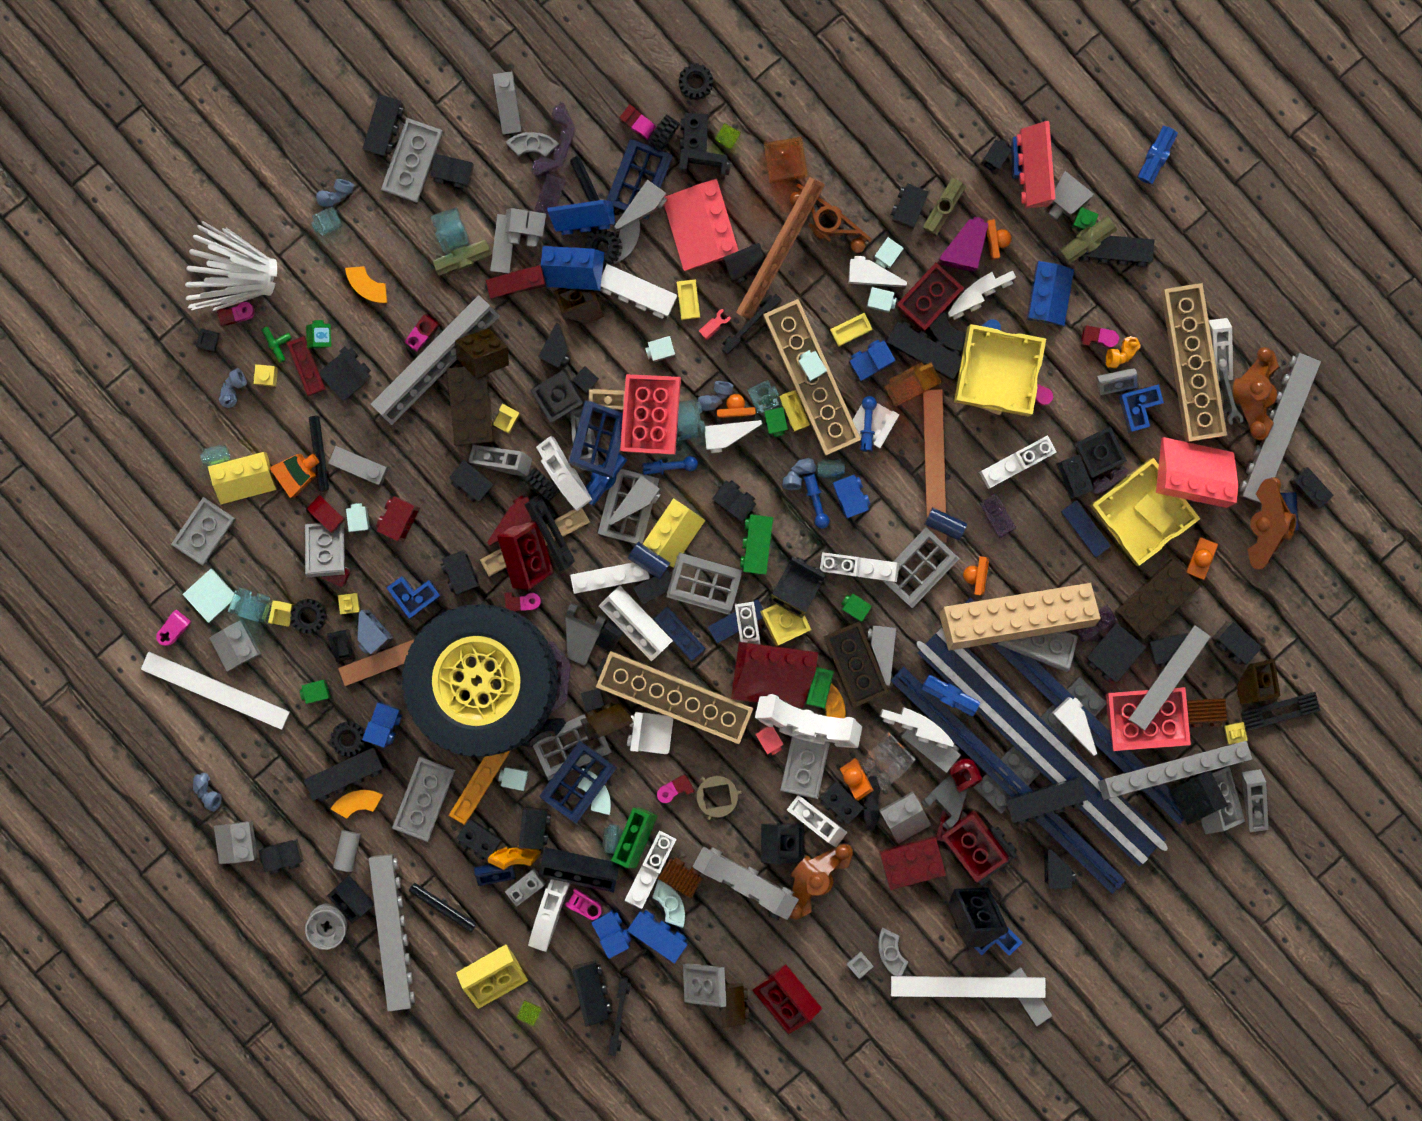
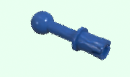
M867 396L862 400L865 418L864 430L860 431V434H862L860 451L867 452V450L869 452L873 451L872 439L875 432L871 431L872 414L877 406V401L872 396Z
M688 456L683 461L663 463L662 459H659L658 462L642 463V467H644L642 470L644 475L654 473L663 475L664 470L682 468L687 471H694L698 466V461L693 456Z
M815 474L806 475L804 480L808 491L807 496H811L817 515L814 520L815 525L818 528H826L830 523V519L823 512L818 494L822 491L818 487Z

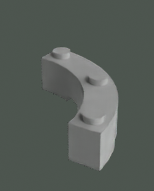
M703 846L693 865L695 869L706 876L731 886L737 892L758 901V904L772 913L788 920L799 900L792 895L793 891L786 887L781 889L759 876V871L750 866L747 869L722 856L720 850L714 847L710 850Z

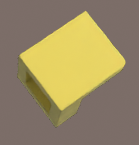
M502 404L493 425L510 434L520 413Z
M273 601L268 623L290 626V613L293 610L294 604Z

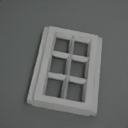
M621 469L616 475V482L609 489L598 534L635 544L639 541L643 544L653 505L652 502L649 506L640 510L639 517L630 515L624 518L620 532L610 530L611 525L608 521L615 513L618 495L623 497L628 495V493L620 492L623 476L633 479L631 489L640 476H643L655 486H658L659 478ZM627 518L637 521L634 536L624 534Z
M925 527L893 561L899 563V570L903 568L909 576L899 586L893 581H882L913 608L960 558L932 531ZM930 539L937 547L925 557L919 549ZM940 549L947 557L936 567L929 559ZM916 553L923 561L912 572L905 564ZM925 564H928L934 571L922 582L915 574ZM913 578L920 585L909 596L902 588Z
M679 553L668 587L667 597L730 615L742 570ZM683 565L697 568L694 579L680 575ZM700 570L715 574L712 584L698 580ZM718 575L732 578L730 589L716 585ZM679 579L693 582L690 593L676 589ZM697 584L711 587L708 598L694 594ZM714 589L728 592L726 603L712 599Z
M585 714L566 722L557 736L546 737L533 746L548 781L553 778L563 763L550 768L546 758L561 752L565 761L567 755L564 750L577 745L579 741L584 742L588 740L587 736L581 739L577 731L578 728L583 727L580 720L586 718ZM573 731L577 741L563 747L559 737ZM605 736L598 738L601 746L593 750L602 757L612 753ZM555 739L559 749L545 755L541 745ZM584 752L575 765L580 767L591 762L593 758Z

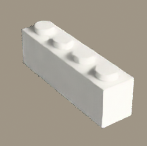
M608 264L602 274L600 290L602 293L611 296V293L618 295V299L625 303L629 301L636 303V308L646 311V309L654 311L653 315L661 319L664 316L669 317L677 299L676 294Z
M634 562L570 575L574 594L650 579L649 572Z
M621 586L617 587L599 605L606 615L650 661L654 660L673 641Z

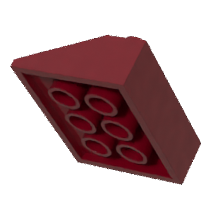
M739 642L731 699L759 702L760 696L772 694L778 696L779 699L791 706L803 708L816 672L818 652Z

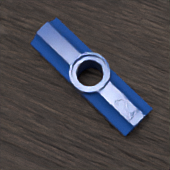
M1162 126L1155 143L1151 145L1145 157L1146 161L1138 174V179L1147 184H1153L1160 168L1163 167L1170 154L1169 150L1178 132L1170 127Z
M618 453L612 478L592 472L591 481L586 486L592 498L589 502L591 505L594 506L604 491L610 489L616 482V475L628 460L621 453Z
M928 675L921 688L939 698L943 703L953 708L956 707L971 716H974L981 703L963 693L959 688L949 683L946 684L931 675Z

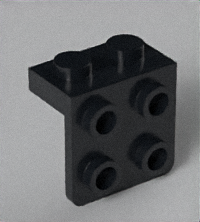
M343 347L339 351L341 354L320 371V376L341 400H346L369 381L372 376L369 374L371 372L370 368L364 362L361 364L356 359L359 357L352 348Z

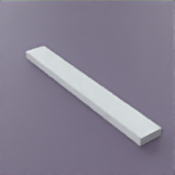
M148 652L141 668L145 672L281 730L284 728L290 711L151 652Z
M891 976V996L1045 998L1046 978Z

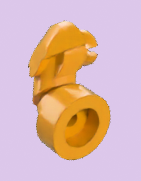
M1131 336L1125 338L1122 342L1121 353L1118 349H1108L1106 353V366L1108 368H1117L1120 364L1132 359L1134 354L1140 349L1138 339Z

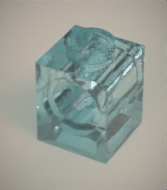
M333 206L312 216L314 221L311 224L315 232H319L322 236L343 226Z
M768 380L747 389L758 414L779 405L776 398L779 396V393L775 386L771 387Z

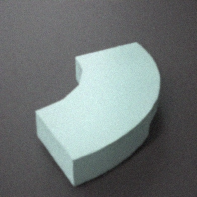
M587 772L592 778H597V775L593 772ZM584 777L577 787L586 792L592 785V782ZM604 785L592 801L591 810L610 815L611 800L609 792Z
M658 879L652 898L659 901L664 907L666 923L683 928L685 910L681 897L674 888Z

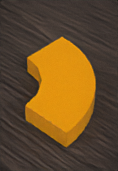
M365 266L345 268L347 278L358 294L372 302L387 303L386 284L377 283L368 276Z
M831 683L825 706L826 716L845 719L844 700L838 689Z
M372 790L353 791L338 799L331 807V810L346 819L357 810L366 809L374 812L383 794Z
M505 847L492 853L488 857V863L503 870L515 864L531 866L540 856L541 850L525 848L507 849Z

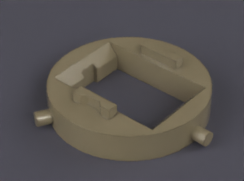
M711 776L707 779L702 777V783L697 791V802L700 809L708 815L707 819L711 820L712 817H723L731 813L737 804L738 795L742 794L741 790L737 791L734 783L724 776ZM728 784L732 804L706 809L703 799V788Z

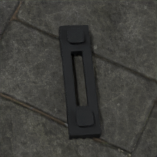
M777 294L773 297L769 295L763 301L765 305L733 338L728 336L722 343L725 345L722 350L728 355L741 342L740 338L763 314L772 311L781 302V298Z
M541 495L534 496L524 505L532 520L536 521L545 538L559 571H563L573 564L575 559ZM542 516H544V518H545V520H546V522H547V524H548V526H549V528H550L552 534L554 535V537H555V539H556V541H557V543H558V545H559V547H560L559 549H558V547H557V545H556L554 539L552 538V536H551V534H550V532H549V530H548V528H547L545 522L543 521Z
M1312 692L1240 713L1245 731L1318 712L1321 709L1319 708L1316 692ZM1295 703L1298 704L1299 710L1263 720V712Z
M620 976L617 998H620L615 1032L611 1033L608 1052L610 1056H616V1051L620 1052L622 1040L618 1039L625 994H629L631 983H627L628 977Z

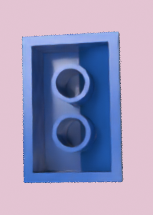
M598 200L547 208L555 232H562V235H571L574 230H580V233L591 232V228L598 227L599 230L610 229V225H616L612 201Z
M543 246L541 268L547 287L601 290L604 252L587 248Z
M1043 261L1036 263L1026 320L1065 326L1074 269Z

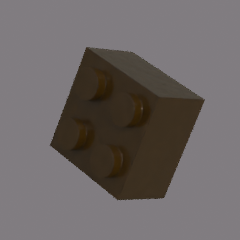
M489 328L455 340L456 359L475 378L509 366L508 346Z

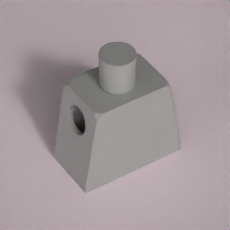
M1065 171L1055 187V200L1051 203L1054 206L1048 214L1055 220L1062 213L1070 217L1094 193Z

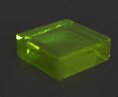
M724 123L715 141L731 150L741 132Z
M524 1000L516 1018L534 1026L542 1007Z

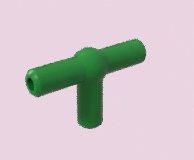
M269 327L262 328L261 331L268 342V346L275 354L278 362L285 361L286 358L279 346L292 339L290 334L286 333L275 339Z

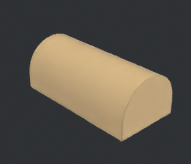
M589 389V401L613 410H623L625 390Z

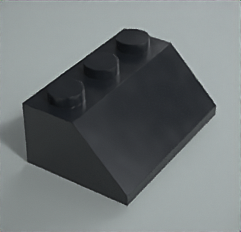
M989 887L954 889L948 906L967 948L985 947L1008 932L1009 929Z
M594 960L574 965L572 972L585 1027L609 1019V1013H612L610 1002L605 1000L607 988L605 983H601L600 976H603L601 964L597 965V961Z

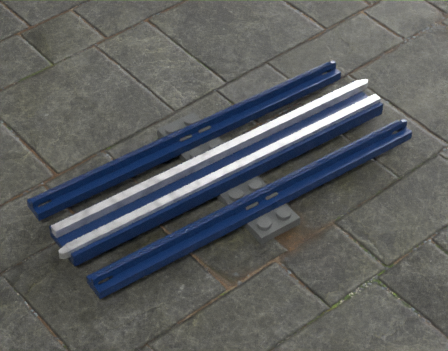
M970 597L965 603L975 601ZM943 627L925 644L920 641L916 643L920 649L917 653L949 684L962 690L963 693L981 702L977 711L1013 745L999 759L934 695L922 690L923 685L905 667H902L890 680L986 772L982 777L983 781L973 787L996 810L1002 814L1007 808L1005 799L1033 791L1028 786L1040 773L1053 784L1080 777L1087 801H1084V805L1078 808L1139 867L1148 860L1147 857L1157 847L1167 851V845L1164 843L1166 838L1122 796L1103 800L1098 781L1104 778L1068 745L1075 737L1052 714L1068 697L1072 699L1077 698L1083 705L1081 709L1085 713L1094 744L1124 773L1147 768L1130 750L1113 751L1110 731L1095 718L1107 702L1081 677H1078L1065 689L1035 659L1000 646L997 643H991L1000 654L1052 703L1043 715L1039 717L971 650L961 648L948 651ZM1165 784L1143 789L1177 824L1184 820L1180 809L1176 806L1177 803L1170 789ZM1054 811L1046 813V817L1035 819L1109 892L1113 894L1117 889H1120L1126 880Z

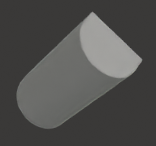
M1135 368L1096 377L1100 395L1138 388Z
M341 830L333 866L334 869L346 872L353 871L361 834Z

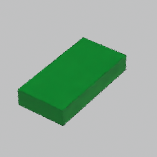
M816 667L806 704L825 709L834 671Z

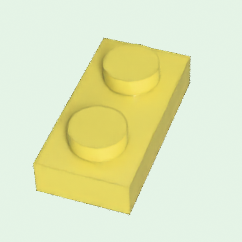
M796 390L779 396L794 431L810 426Z

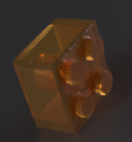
M802 137L764 142L763 147L769 184L807 178Z
M922 362L907 369L904 373L889 380L890 384L886 385L885 389L896 407L937 386L942 381L931 362L926 365Z

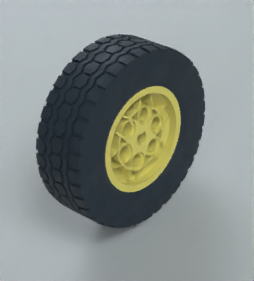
M482 604L466 605L450 609L438 615L424 626L422 631L415 637L414 643L411 644L408 650L409 653L404 661L402 690H404V700L407 703L406 707L410 716L412 715L413 717L412 720L429 740L436 745L438 744L439 747L458 755L486 757L508 752L521 746L542 728L556 700L558 671L556 669V660L550 645H548V641L531 621L507 608ZM470 657H474L477 662L473 668L468 663ZM489 661L495 663L493 671H489L487 668ZM459 671L464 675L462 682H458L456 679V674ZM479 677L482 678V683L480 684L477 683V678ZM496 679H499L502 683L499 690L493 686V682ZM464 690L470 693V698L467 701L462 698ZM482 694L488 695L489 701L487 704L481 702Z

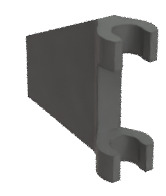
M1218 368L1224 400V419L1226 420V413L1229 412L1227 421L1230 425L1233 424L1232 419L1236 418V416H1238L1239 422L1242 423L1243 416L1236 409L1226 369Z
M571 603L565 615L567 658L585 666L606 618L599 615L595 625H592L574 617L578 605Z
M950 774L921 802L927 808L935 801L950 816L942 824L946 830L952 828L959 820L968 789H965L958 793L957 785Z

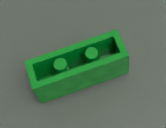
M750 514V518H746L745 529L748 530V536L743 538L742 546L743 549H746L745 556H741L740 568H744L743 572L766 575L773 517Z
M633 807L611 861L626 868L636 869L658 815L643 808Z

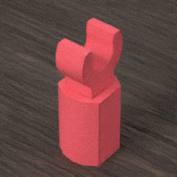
M723 309L718 311L715 319L712 318L699 330L706 340L721 328V324H726L730 321V316L725 320L721 319L720 315L724 312Z

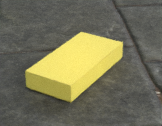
M696 279L677 282L681 320L700 318Z
M865 313L830 329L838 347L873 330Z
M1148 494L1134 507L1161 534L1175 521Z

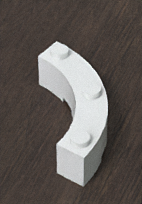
M772 694L759 697L755 718L766 726L773 727L774 725L780 728L779 732L813 743L824 745L825 741L835 743L836 747L858 748L862 726L856 719L852 717H845V719L814 714L810 710H801L779 699L778 696Z

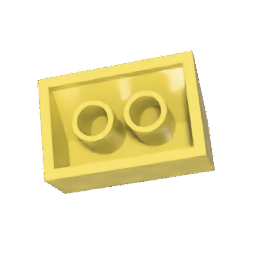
M266 452L208 466L212 485L221 505L277 490Z
M673 498L643 545L669 561L670 566L674 568L678 554L685 552L705 520Z
M507 945L498 948L456 972L462 989L478 1009L528 981L516 957Z

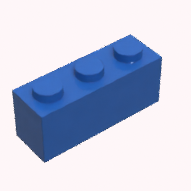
M640 910L627 928V931L675 964L688 945V942L685 941L686 937L678 931L675 934L669 930L671 927L664 921L659 923L653 919L655 915L648 910L644 912Z

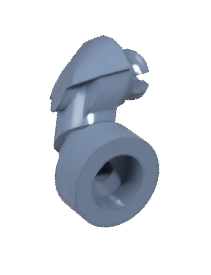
M336 179L334 184L335 193L319 191L316 194L318 205L329 207L335 203L342 202V198L352 193L354 184L343 179Z
M239 368L229 373V377L225 380L226 383H223L219 402L224 407L230 408L236 404L238 398L234 387L240 389L247 385L246 377Z
M716 381L714 391L717 394L715 396H700L697 400L702 411L715 410L723 403L724 399L726 400L728 395L732 394L734 385L725 381Z
M805 458L797 461L790 468L791 471L788 472V475L783 478L782 487L787 490L801 489L802 479L799 475L815 472L817 466L814 460Z
M201 773L200 775H195L193 778L194 792L199 799H202L201 801L204 803L205 809L213 812L216 811L221 804V794L215 791L207 792L208 781L210 780L208 774Z

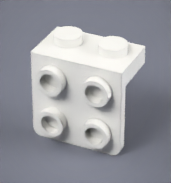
M635 712V716L631 715L634 723L630 724V727H633V733L628 735L627 746H631L630 751L668 754L673 718L667 715Z

